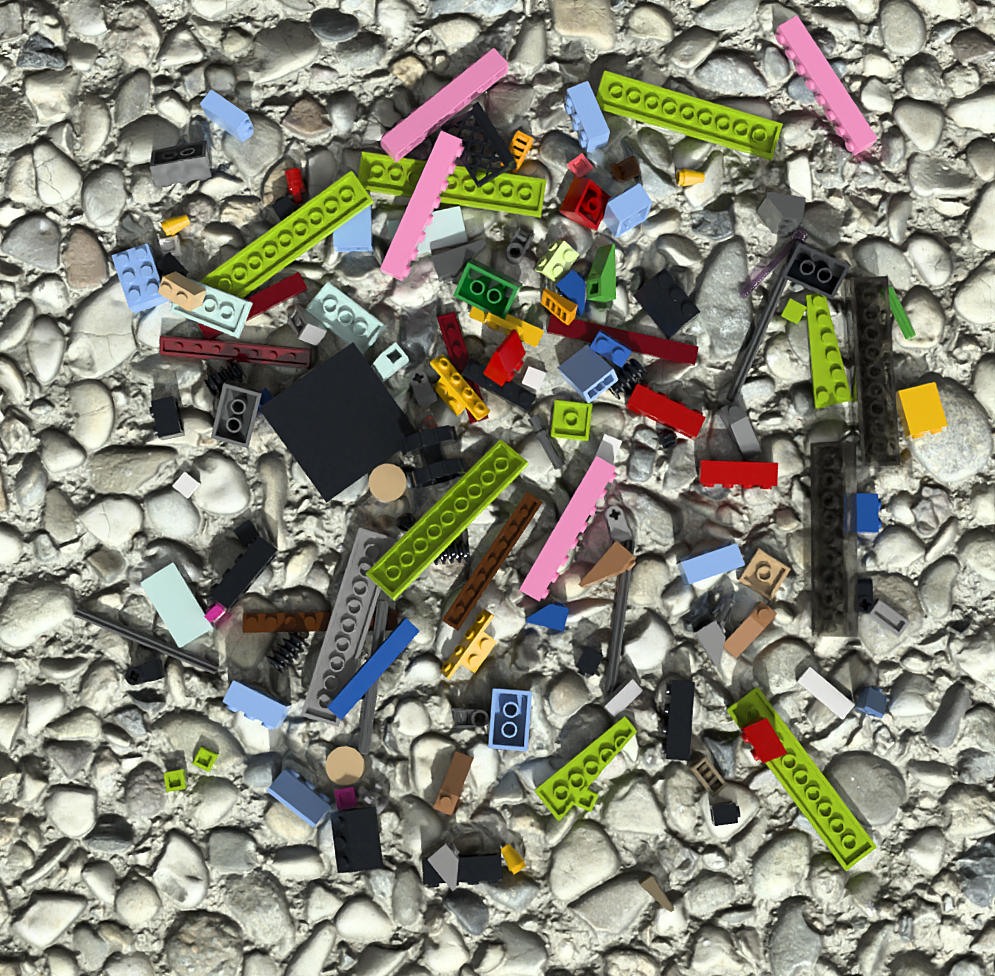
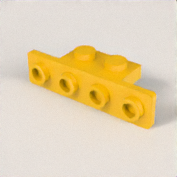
M474 306L469 313L470 318L487 325L493 331L504 333L506 337L515 329L522 342L535 348L538 346L544 330L509 314L504 320Z
M443 354L431 360V366L441 376L433 386V389L456 416L460 415L466 408L476 420H480L490 413L488 407Z
M483 609L477 615L473 625L465 632L461 642L455 646L453 653L443 663L440 673L446 678L450 679L460 664L474 673L482 664L497 642L484 632L494 617L492 613Z

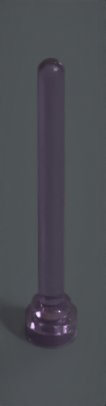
M797 228L794 231L787 245L740 293L742 299H745L790 252L796 238L804 242L808 239V235L802 229Z

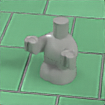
M380 781L375 784L372 790L368 791L361 786L357 791L362 796L363 802L367 807L376 806L378 816L390 802L389 798L379 794L384 786Z

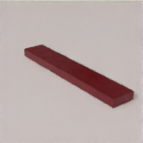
M297 272L245 299L253 303L246 322L308 290L300 273ZM201 323L198 324L205 339H214L224 334V332Z
M455 311L437 316V320L451 364L461 375L470 358ZM463 377L483 401L479 386ZM466 408L470 424L489 419L488 415H486L482 419L476 420Z

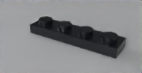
M470 358L461 376L526 413L529 411L537 395L512 381H506L503 386H500L483 374L486 369L485 365Z

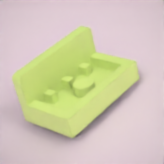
M555 240L548 246L546 254L538 260L535 271L544 274L550 281L557 284L563 279L579 254L565 241Z

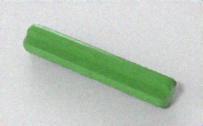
M892 286L885 288L882 292L905 339L914 337L916 333Z

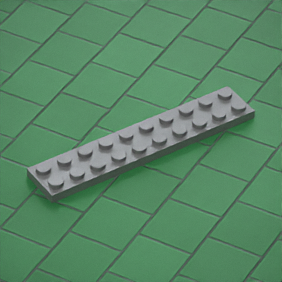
M362 528L358 529L300 716L339 727L341 720L326 706L356 672L381 588L368 578L365 573L395 544L396 538Z

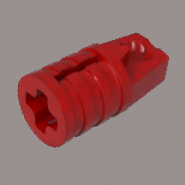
M301 169L286 170L284 173L289 196L294 195L296 205L302 204V193L306 191Z

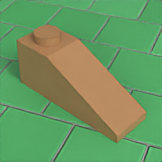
M616 541L578 585L582 588H588L624 573L626 570L629 571L636 562L634 560L637 557L620 542Z
M763 601L757 602L725 640L723 648L737 658L766 628L777 613Z
M455 751L434 804V809L452 815L473 762V757Z

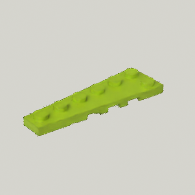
M818 293L806 295L805 306L807 307L806 320L810 346L809 356L811 358L814 410L851 402L852 396L827 299Z
M625 716L534 789L535 793L558 821L563 818L605 767L610 764L637 733V730Z

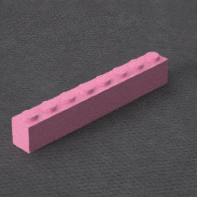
M795 16L778 26L775 33L777 42L780 45L782 44L787 58L795 64V69L804 78L806 87L812 90L817 104L825 110L827 119L832 121L836 133L845 141L847 150L855 156L872 146L878 139L799 17Z
M495 48L489 52H484L477 62L469 64L462 74H457L452 82L448 85H443L436 95L428 97L421 107L413 109L406 119H401L396 124L395 128L391 131H386L380 139L381 147L397 163L507 74L509 63Z
M440 131L381 265L380 270L382 273L400 281H403L404 277H408L411 271L409 265L412 260L416 259L419 252L417 249L419 242L423 243L426 236L424 231L427 225L430 226L433 221L434 215L432 213L434 208L438 209L441 198L439 197L441 192L446 191L449 181H447L449 174H453L457 165L455 164L456 158L461 157L463 153L462 139Z
M598 456L595 457L521 585L520 591L537 601H540L541 598L545 600L550 591L547 588L550 582L555 583L560 574L557 572L559 566L562 565L564 567L569 558L566 555L570 548L574 550L579 541L576 538L578 533H583L589 524L586 522V519L589 515L593 517L598 508L595 505L597 500H602L608 491L605 489V486L608 482L612 483L617 473L614 472L615 466Z

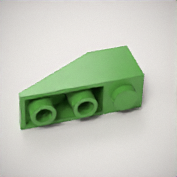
M615 244L598 248L587 278L588 300L601 303L616 300Z

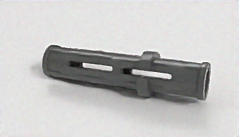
M539 414L528 419L536 434V439H539L554 469L557 470L564 466L565 462L549 435V429H546Z

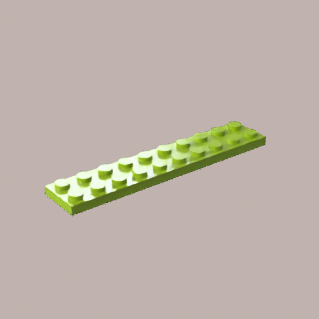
M605 70L596 95L600 110L767 160H772L783 125V123Z
M362 152L357 178L368 192L411 198L427 161L401 158L396 163L389 155ZM456 166L454 173L449 174L447 179L449 184L446 191H442L439 197L441 198V203L541 218L547 179L502 173L477 188L466 168ZM477 170V180L479 181L484 178L487 172Z
M351 170L199 282L243 298L369 207L374 201Z
M500 439L365 573L367 577L391 599L395 600L529 465L528 461Z
M758 687L753 688L725 709L739 729L758 716L768 719L787 754L765 764L845 871L877 848Z

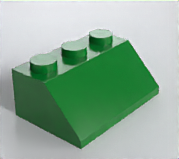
M472 259L467 263L453 296L486 313L489 312L505 320L517 299L523 283Z

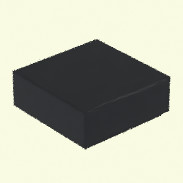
M247 520L233 530L244 546H247L252 539L261 536L250 520Z

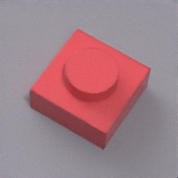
M582 153L567 164L568 169L576 178H583L593 170V166Z

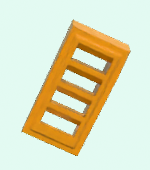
M520 131L516 132L508 149L512 154L520 157L519 160L514 157L518 168L510 171V169L507 171L517 175L533 145L534 139ZM515 146L524 150L523 153L514 149Z
M547 288L543 290L541 304L563 323L569 325L575 318L578 305Z

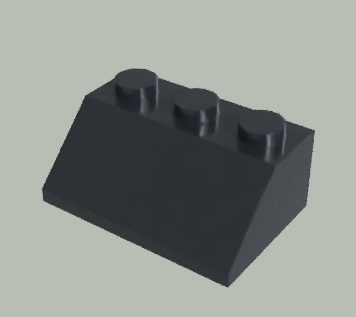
M796 238L787 256L781 277L833 300L851 265L847 260Z
M665 268L653 276L633 295L668 340L697 318L701 312Z
M376 806L342 809L330 813L337 873H351L384 867Z

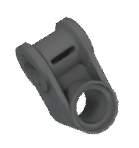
M517 226L506 251V259L513 265L519 264L522 261L535 236L534 233L530 234L522 230L520 226ZM517 251L520 255L514 257L510 252Z
M419 369L412 371L410 382L419 407L422 408L438 401L425 372ZM416 375L424 377L421 379V383L414 381L416 379Z
M453 708L454 724L452 728L484 727L490 720V715L485 709ZM477 713L485 714L486 721L484 723L476 721Z

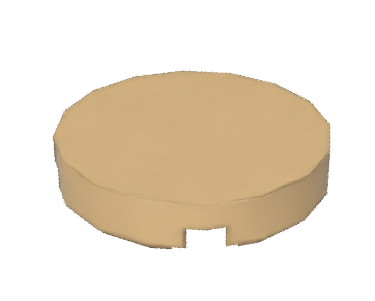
M385 463L377 466L369 476L368 485L371 493L377 499L391 502L404 494L407 480L405 473L400 467Z
M340 746L334 749L327 757L325 764L326 773L334 783L342 786L357 782L363 775L365 768L364 758L356 748L350 746Z

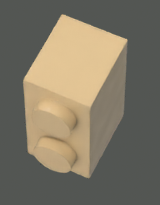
M173 272L162 277L158 294L185 310L192 311L202 306L207 290L183 275Z

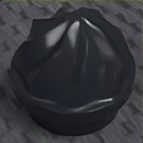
M664 429L659 433L658 442L663 448H670L676 445L677 435L672 430Z
M403 513L397 519V527L407 532L415 524L416 519L411 513Z

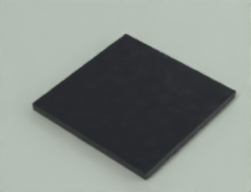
M354 342L258 408L326 503L400 451L399 442L403 438L417 432Z

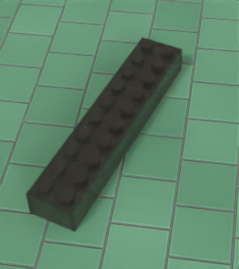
M888 276L850 277L844 283L856 470L896 468L900 466Z
M847 440L810 443L811 636L858 637L856 443Z

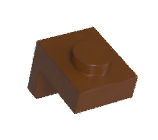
M633 155L617 164L614 162L610 164V174L613 180L624 183L642 174L637 159Z

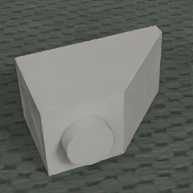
M296 305L287 321L298 339L318 346L320 341L324 339L327 330L320 320L299 305Z
M711 621L693 632L713 666L720 664L726 638L723 634L726 632L720 622L717 623L716 621Z
M446 841L429 855L427 860L451 890L454 891L457 885L459 856L457 854L459 850L453 843L449 845Z

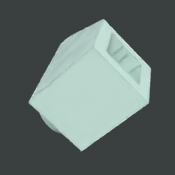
M395 342L380 354L371 365V368L383 383L408 363L409 359Z

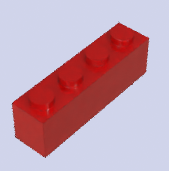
M646 384L636 385L626 405L627 408L692 440L696 439L706 419L701 411L697 409L690 410L685 407L686 404L678 400L674 402L668 399V395L662 392L656 393Z
M699 459L698 483H703V487H714V484H722V488H733V485H741V488L752 489L753 485H760V489H772V486H777L778 463Z

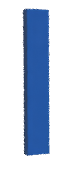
M404 617L326 707L342 720L420 630Z

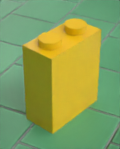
M935 382L900 390L893 394L905 438L911 436L912 439L924 437L923 433L930 432L931 435L943 432L942 428L948 426Z

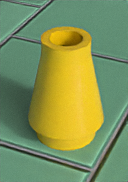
M683 167L676 171V184L681 185V187L704 182V172Z
M184 214L165 218L160 224L166 236H173L187 225H190V221L187 215Z
M510 843L500 850L509 871H512L513 874L518 873L527 866L524 862L525 859Z

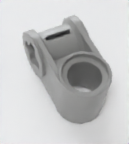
M618 506L608 508L604 513V518L612 544L616 541L623 542L631 539L630 529L622 509ZM612 510L614 513H618V516L615 517L616 520H614L613 517L610 518L609 514L612 513Z

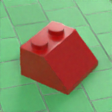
M574 177L559 211L568 219L597 231L611 196L591 179Z
M515 329L510 332L496 349L483 373L500 386H503L506 381L511 382L516 374L514 371H519L525 363L523 358L526 352Z
M758 716L740 727L742 731L740 736L745 744L749 743L752 748L750 753L755 761L759 760L760 763H766L787 754L766 717Z

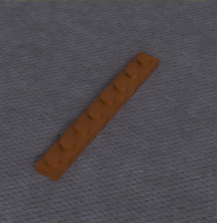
M526 492L442 619L443 622L459 631L542 505V501Z
M374 611L368 631H374L376 611ZM388 611L385 631H393L398 625V611ZM332 612L243 613V633L326 632Z

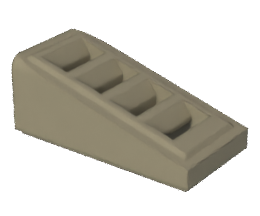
M699 753L686 764L712 797L716 796L728 785L704 754ZM707 767L709 768L704 774L700 775ZM714 774V776L710 778L707 782L705 781L709 776ZM716 780L720 781L713 788H710Z
M652 873L638 881L640 886L670 912L674 911L673 905Z

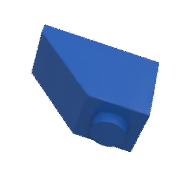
M572 270L556 284L555 289L562 297L577 304L576 312L582 316L585 308V278L581 273H576Z
M554 601V604H549L526 618V623L564 631L569 608L565 607V603Z

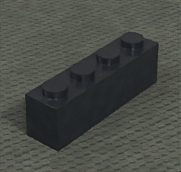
M260 536L256 540L252 539L247 545L248 550L244 554L241 553L235 559L234 563L236 564L232 569L228 568L223 573L221 582L219 584L215 583L209 590L210 600L227 613L233 609L278 555V549Z
M669 679V683H666L665 695H668V703H664V715H667L666 723L663 722L662 726L665 742L661 743V754H664L665 759L690 760L695 682Z
M501 852L458 855L459 864L456 886L459 885V882H467V885H477L479 881H487L488 884L499 883V880H503ZM423 857V885L434 888L446 883L427 860L428 857Z

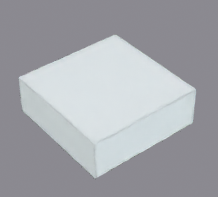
M178 235L159 239L163 257L168 252L173 256L182 255Z
M528 366L522 385L540 391L546 372Z
M184 472L174 483L173 487L188 499L199 487L200 483Z

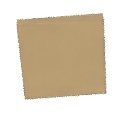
M757 548L737 580L771 601L791 568L762 549Z

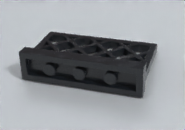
M479 102L472 105L473 109L441 127L443 132L448 133V130L453 127L459 128L458 135L455 137L462 139L463 142H468L467 150H463L462 153L465 156L461 155L459 159L477 188L507 170L513 171L518 167L511 152ZM473 116L475 119L474 126L464 125L465 120ZM463 129L472 130L470 139L461 137ZM475 131L484 133L482 141L473 139ZM472 143L481 145L479 153L470 151ZM484 146L493 148L492 155L482 154ZM468 155L477 157L475 165L467 163ZM481 158L490 159L488 168L479 166ZM494 160L501 161L504 165L499 169H492ZM477 170L486 171V176L478 181L476 178Z

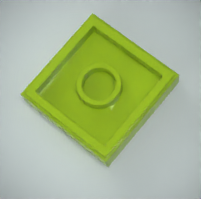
M555 399L550 437L588 442L592 403Z

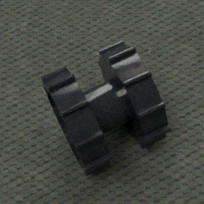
M446 425L416 432L399 442L403 456L420 455L423 467L413 470L411 474H408L412 488L419 489L433 486L463 476V474L468 472L464 458L447 460L444 447L454 444L458 440L455 426Z

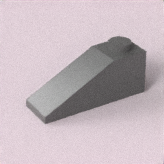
M485 238L431 256L439 282L447 283L454 280V277L458 276L465 269L467 263L475 259L486 248Z
M738 399L722 407L718 414L744 461L761 454L762 451L751 424Z

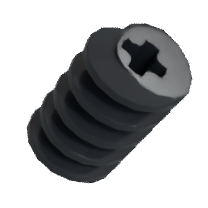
M631 358L629 360L630 364L625 363L624 369H618V374L615 373L618 381L608 388L618 400L621 399L620 392L626 395L624 388L632 390L630 383L632 382L637 385L636 378L643 380L642 373L647 375L644 367L636 359Z
M233 359V366L227 362V369L220 366V373L214 369V376L206 373L207 379H204V382L212 396H216V390L220 393L222 392L223 384L227 379L234 381L237 379L242 383L243 375L247 378L236 359Z
M460 539L459 544L454 540L433 561L434 564L438 565L439 560H441L442 564L446 565L447 559H449L450 564H453L455 558L458 563H461L462 557L468 563L470 559L469 540L467 539L466 544L463 539Z
M288 632L290 639H282L285 645L278 643L279 651L272 649L271 651L274 656H266L270 664L282 674L281 669H288L286 663L293 664L292 657L296 659L299 657L297 651L304 652L302 645L309 647V643L297 632L295 634Z

